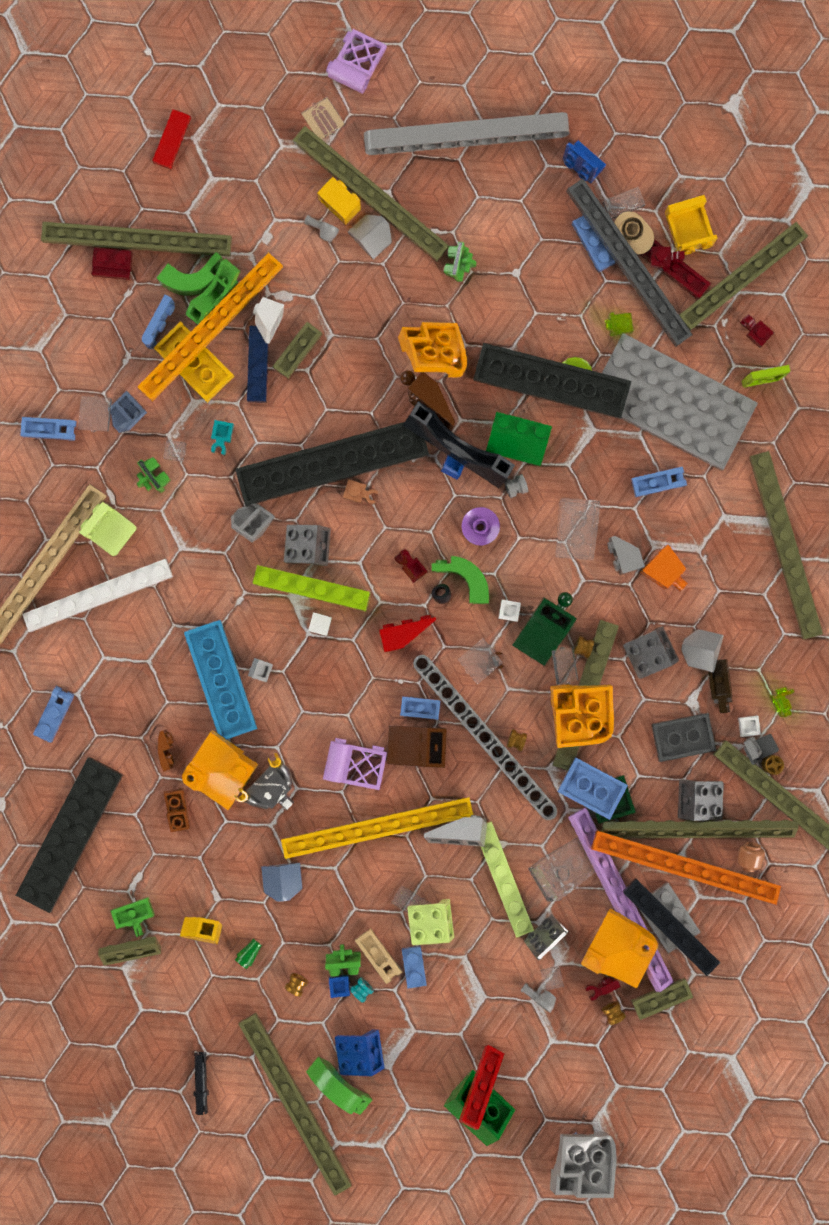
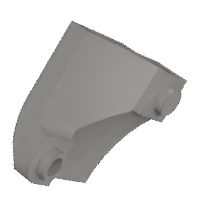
M606 1132L560 1134L556 1163L554 1168L551 1169L550 1190L555 1195H574L576 1198H614L616 1145L613 1138Z

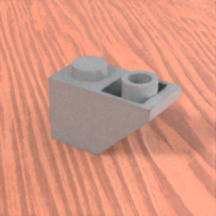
M616 536L609 538L607 546L610 554L613 553L614 555L613 565L616 572L619 571V574L622 575L645 567L639 548Z

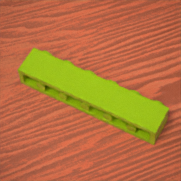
M257 565L253 584L256 586L361 611H367L371 594L369 591Z

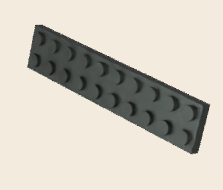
M404 422L236 468L235 471L245 506L429 456L426 441L404 427Z

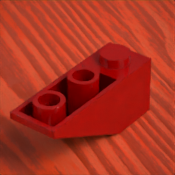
M430 614L421 616L420 621L416 622L408 619L401 621L402 625L394 626V623L382 625L383 629L379 631L384 652L406 647L436 621V617L432 618Z

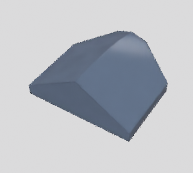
M128 391L108 409L111 414L113 427L119 433L129 431L147 413L144 407Z
M300 862L261 867L264 893L277 902L289 901L303 889Z

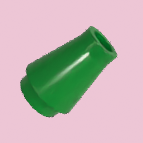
M253 939L236 954L235 961L247 969L249 966H252L262 945Z

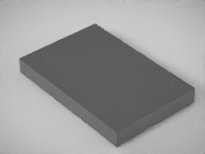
M709 713L651 724L659 762L716 751Z

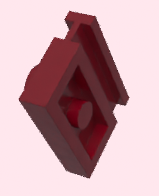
M94 248L91 275L93 277L130 280L132 251Z

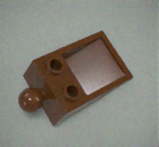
M406 370L402 372L400 381L403 385L409 386V402L415 406L419 401L433 410L441 422L453 432L455 420L438 383L425 372H421L416 379L412 371Z

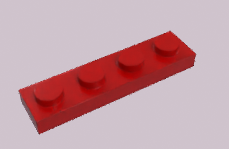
M486 1045L459 1119V1122L475 1130L480 1128L505 1053L490 1045Z

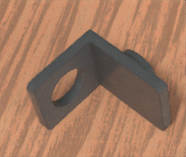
M772 734L756 740L762 754L752 760L746 746L744 747L752 765H755L758 760L779 751Z

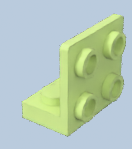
M442 899L439 903L408 906L412 945L450 943L453 940L454 930L450 899Z

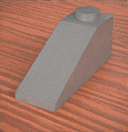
M471 815L470 818L463 817L424 833V838L428 843L484 847L487 823L481 816Z

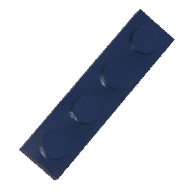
M249 326L247 402L267 403L269 344L264 341L257 326Z

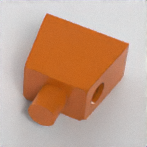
M668 544L640 571L642 575L663 589H668L673 585L677 590L681 591L688 584L681 577L686 571V567Z

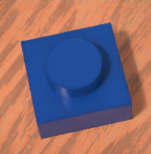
M447 455L441 472L458 480L464 465Z
M348 975L329 977L331 998L350 996Z

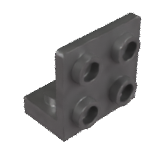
M287 525L284 562L328 566L331 528L320 525Z
M663 626L623 645L639 679L668 668L679 661Z
M679 779L678 818L692 821L722 820L723 781Z
M551 914L541 922V925L528 934L524 942L535 958L540 960L567 934L568 930Z

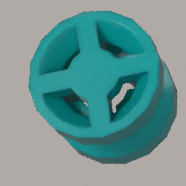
M360 977L358 984L352 986L350 991L360 1002L364 1003L366 997L372 994L374 989L365 979Z

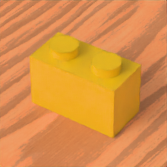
M332 177L317 192L318 200L346 225L361 210V200L355 193H350L346 190L347 187L341 180L337 181Z

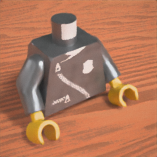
M277 753L274 754L276 760L271 761L268 758L270 767L246 790L248 793L243 788L238 789L242 793L239 797L234 795L238 802H245L253 807L272 809L279 803L286 811L294 803L287 795L292 789L291 785L293 782L290 769L280 760Z

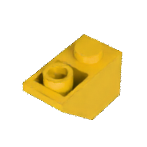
M185 917L180 937L218 945L223 925L219 921L206 918Z

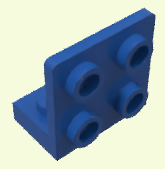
M579 140L574 145L570 142L566 145L562 159L564 164L569 169L573 168L581 179L583 178L584 181H588L591 184L603 171L606 164Z
M372 1029L362 1036H335L340 1075L373 1076L385 1068L379 1030Z

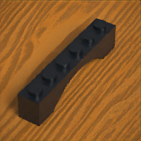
M419 401L403 424L404 427L497 488L507 480L515 464L499 454L478 449L461 440L441 422L433 410Z

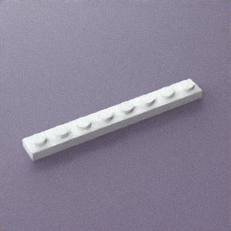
M163 559L22 615L28 631L33 632L170 579L173 575L167 559Z

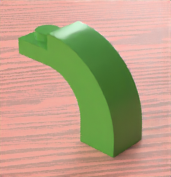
M215 252L200 271L193 274L181 273L168 263L158 275L157 280L166 289L178 295H199L213 281L223 258Z
M227 259L221 261L213 281L202 294L191 300L186 315L198 325L238 284L237 277L240 270Z
M451 556V564H447V560H436V563H432L431 572L455 573L467 582L469 604L489 603L487 581L475 564L456 556Z
M318 1057L306 1071L318 1089L334 1104L349 1114L355 1112L361 1115L372 1101L369 1094L351 1086L339 1075L331 1062L321 1057Z

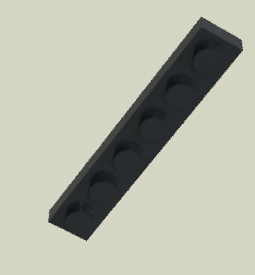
M636 878L622 891L706 976L721 963Z

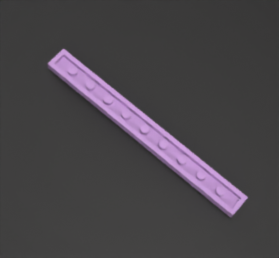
M587 808L578 810L568 818L614 910L647 930L635 904L622 892L626 886L611 856L591 849L597 828ZM657 949L646 973L655 991L661 992L674 981Z

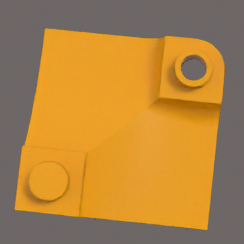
M422 322L420 327L401 328L398 336L402 352L407 353L414 372L447 373L448 377H461L467 367V357L458 323Z
M611 684L550 686L557 748L599 744L610 739L614 731L613 686Z
M212 730L195 757L184 770L182 781L192 790L202 792L229 810L236 800L234 795L239 796L241 792L238 789L245 787L258 764L245 756L243 750ZM189 775H192L194 780H190Z
M610 908L581 965L596 974L601 973L614 977L637 989L658 949V943L653 934L644 927Z

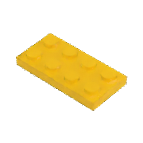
M180 321L154 349L165 359L191 331ZM206 347L179 374L207 403L235 377Z

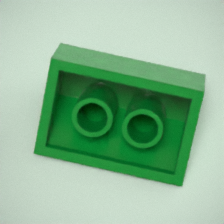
M496 412L486 451L499 454L505 458L541 466L552 426Z
M471 1070L458 1084L444 1104V1107L458 1120L460 1119L476 1073L474 1070ZM493 1089L480 1128L475 1130L465 1124L463 1125L483 1144L488 1146L500 1139L516 1109Z

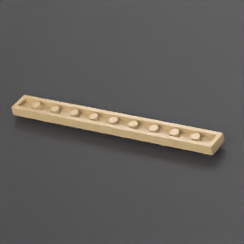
M89 484L0 608V645L77 539L82 523L86 519H90L95 506L101 504L107 497Z

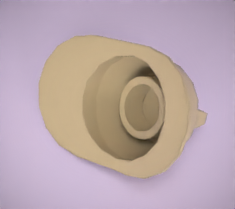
M631 211L623 212L617 217L615 225L636 254H644L649 251L654 242V233L644 219Z

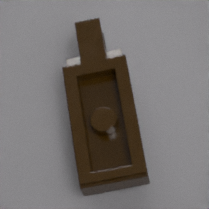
M728 659L717 660L714 672L708 671L711 696L714 704L719 705V712L728 713L730 712L729 702H733Z

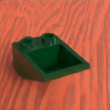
M562 592L558 596L557 605L543 597L512 646L545 666L577 620L576 617L563 610L572 604V595L568 592ZM548 607L549 613L544 614L542 609ZM560 617L565 618L564 624L558 622Z

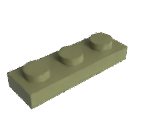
M306 322L272 367L289 379L321 338L322 332Z
M156 936L98 949V956L104 966L161 954V946Z
M682 978L673 982L661 992L654 990L631 1001L639 1020H642L693 998L686 979Z

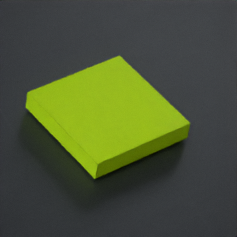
M785 365L751 372L742 380V386L746 388L780 381L790 373V366Z

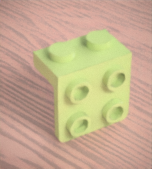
M102 502L95 506L90 519H86L82 523L79 533L91 539L110 555L116 556L136 531L137 527L111 506Z

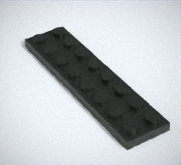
M487 343L482 345L473 381L618 419L622 417L632 382L623 378Z
M90 757L87 758L15 896L48 913L52 912L123 774Z

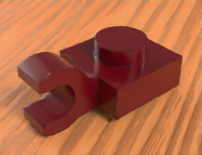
M651 247L650 268H670V263H683L685 251L671 253V247Z
M749 314L740 322L742 326L749 330L746 336L759 348L774 334L761 320L756 324Z
M406 549L402 550L394 558L398 564L404 565L402 570L413 583L428 573L418 558L413 559Z
M606 976L601 979V983L598 986L588 984L584 988L586 992L594 990V994L589 996L590 1000L594 1001L599 996L606 995L621 986L616 978Z

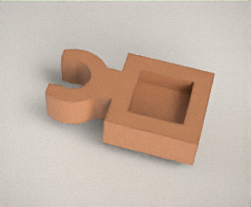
M348 479L343 499L360 504L363 499H366L369 504L374 505L376 502L370 500L369 496L371 494L378 495V491L374 489L366 491V484Z

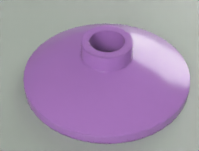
M484 507L470 510L462 521L463 535L474 545L482 546L495 540L500 530V523L496 514ZM478 524H482L484 526V529L482 531H479L477 529Z

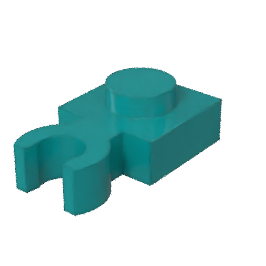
M214 420L211 439L216 440V443L211 447L212 453L215 454L216 448L221 447V454L225 456L227 452L225 442L231 443L234 429L233 423Z

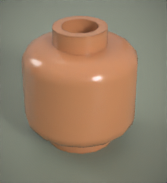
M746 842V844L740 846L737 862L743 867L744 871L754 872L762 868L765 851L758 843Z

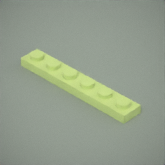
M492 821L487 822L485 846L481 847L517 938L534 931Z

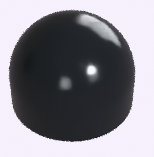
M440 584L433 588L431 594L437 603L445 604L451 599V590L446 584ZM443 589L446 591L443 595L437 596L438 590Z

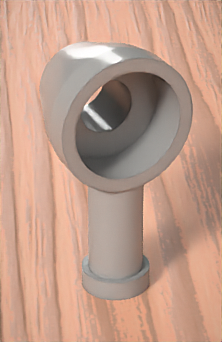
M309 215L305 218L304 224L320 229L319 238L331 243L339 232L338 228L326 222L316 220Z
M527 983L524 984L520 991L551 1013L556 997L547 990L539 995Z

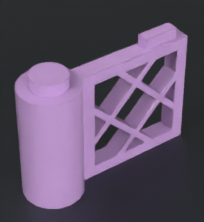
M353 29L352 32H347L343 39L345 44L337 59L329 62L326 72L329 78L363 94L387 45ZM356 37L362 40L363 44L354 47L352 41ZM375 46L380 49L378 53L370 55L368 48ZM365 49L367 56L358 58L356 51ZM353 52L354 60L347 61L343 59L345 54ZM370 61L371 67L369 70L361 67L360 63Z
M335 738V741L330 742L323 775L324 780L380 790L387 756L384 747L373 745L372 749L350 745L346 744L347 740ZM352 751H361L364 758L354 763L351 758ZM374 754L382 755L381 763L373 767L368 758ZM367 760L372 769L362 775L357 765ZM355 767L360 777L354 781L348 780V771ZM374 771L377 775L376 785L368 784L364 777Z

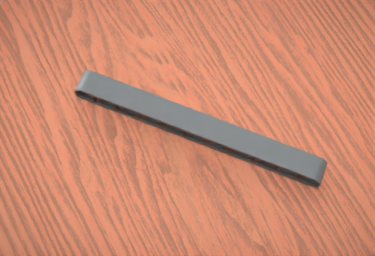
M560 112L368 130L364 132V144L366 154L380 155L563 138L568 136L570 132L568 114Z
M425 655L417 656L413 662L417 672L541 817L546 820L554 819L557 815V808L433 662ZM424 658L427 660L428 665L425 669L417 667L416 662L418 659ZM431 673L439 674L440 681L433 684L429 681ZM449 687L452 689V696L450 698L442 696L443 688ZM457 702H462L465 705V710L461 713H457L454 710ZM469 717L477 719L475 727L471 728L467 725ZM484 731L490 734V739L487 742H482L479 739L480 734ZM496 746L502 748V754L498 757L492 754V749ZM513 761L515 768L512 771H506V762ZM520 776L527 777L526 785H518L517 780ZM539 791V799L531 800V792ZM547 805L552 806L553 809L550 815L543 814V808Z

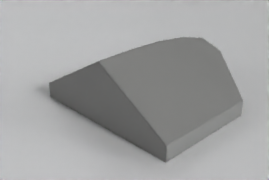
M365 215L348 231V234L373 260L392 243L389 223L382 216Z
M252 504L238 509L231 516V528L250 542H254L264 534L275 516L259 504Z
M698 629L686 637L681 650L687 665L714 672L724 635Z

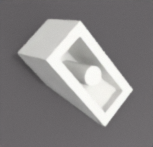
M263 297L259 304L256 303L253 314L255 315V324L264 341L269 344L283 318L284 304Z

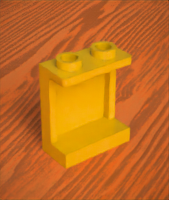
M705 195L668 205L665 210L676 251H685V255L695 252V249L702 248L705 250L711 248L718 239L717 235H713L704 207L707 202Z

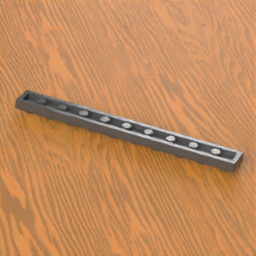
M582 178L566 190L567 194L674 346L677 347L693 334Z

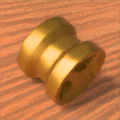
M579 636L573 654H582L585 658H589L594 646V640H585L584 637Z
M512 729L507 747H514L517 751L522 752L527 734H520Z
M769 755L762 759L761 767L766 773L778 775L784 769V762L779 756Z
M291 973L290 981L286 983L284 988L289 993L301 997L303 988L307 986L309 981L299 974Z
M619 1001L611 1002L602 1008L603 1013L608 1017L609 1025L617 1024L626 1018L624 1011L620 1009Z

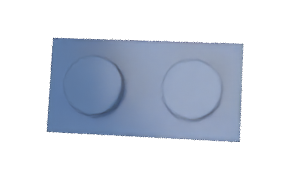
M402 696L400 716L439 720L440 700Z
M421 945L402 948L407 988L427 986Z

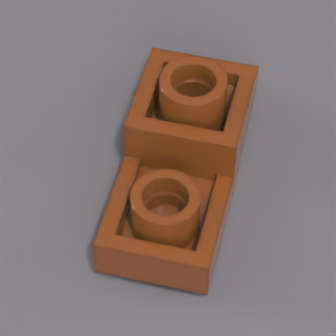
M167 729L160 731L158 736V755L163 772L174 768L173 756L167 752L168 749L173 748L174 738L171 732H167Z
M184 788L164 791L170 832L190 829Z

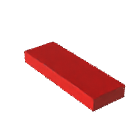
M172 109L152 160L154 164L171 170L190 123V115Z

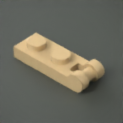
M371 928L355 939L357 945L386 984L392 981V977L398 976L403 972ZM390 965L391 969L386 972L384 968Z

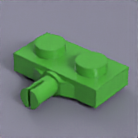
M149 897L111 910L116 929L133 926L136 937L144 934L140 923L145 919L155 916Z

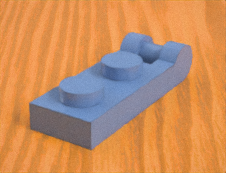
M164 295L142 335V342L149 349H153L157 345L156 337L159 332L164 330L168 315L171 316L174 312L175 302L167 295Z
M22 417L20 436L75 441L76 434H74V428H76L77 421ZM61 426L66 427V433H61Z
M683 467L632 478L631 482L635 498L687 486V481L683 477ZM672 475H675L676 482H672Z
M58 686L53 689L51 698L33 735L47 742H53L74 698L73 693H66ZM58 698L63 699V704L57 702Z

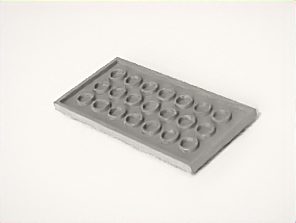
M624 333L621 335L602 372L603 374L632 381L621 419L721 471L724 470L758 402Z

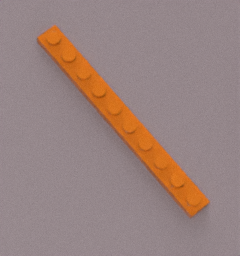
M597 830L591 847L592 850L771 904L777 905L781 890L779 885Z

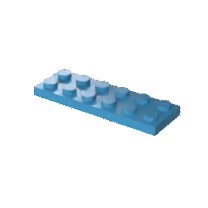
M218 620L184 632L217 733L225 739H229L258 729L222 621Z

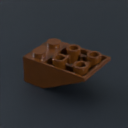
M389 725L387 764L445 768L447 728Z

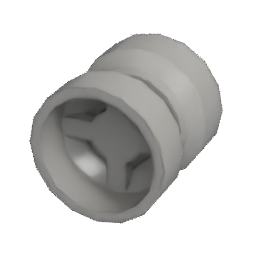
M523 474L516 476L514 480L507 479L504 482L510 498L516 497L517 493L524 494L529 492Z

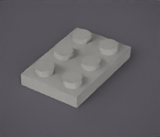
M668 882L651 892L694 936L700 933V930ZM641 911L667 953L669 954L678 948Z

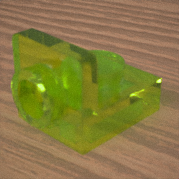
M612 312L607 317L608 319H605L606 330H609L610 336L622 335L623 333L629 334L634 331L631 313L614 315V312Z
M785 686L775 690L776 694L771 695L779 717L792 715L791 703L785 696L794 693V689H787Z

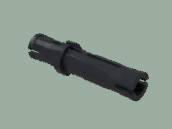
M206 1052L194 1053L195 1091L193 1096H195L196 1115H203V1112L204 1114L208 1113L207 1096L209 1095V1090L207 1089Z

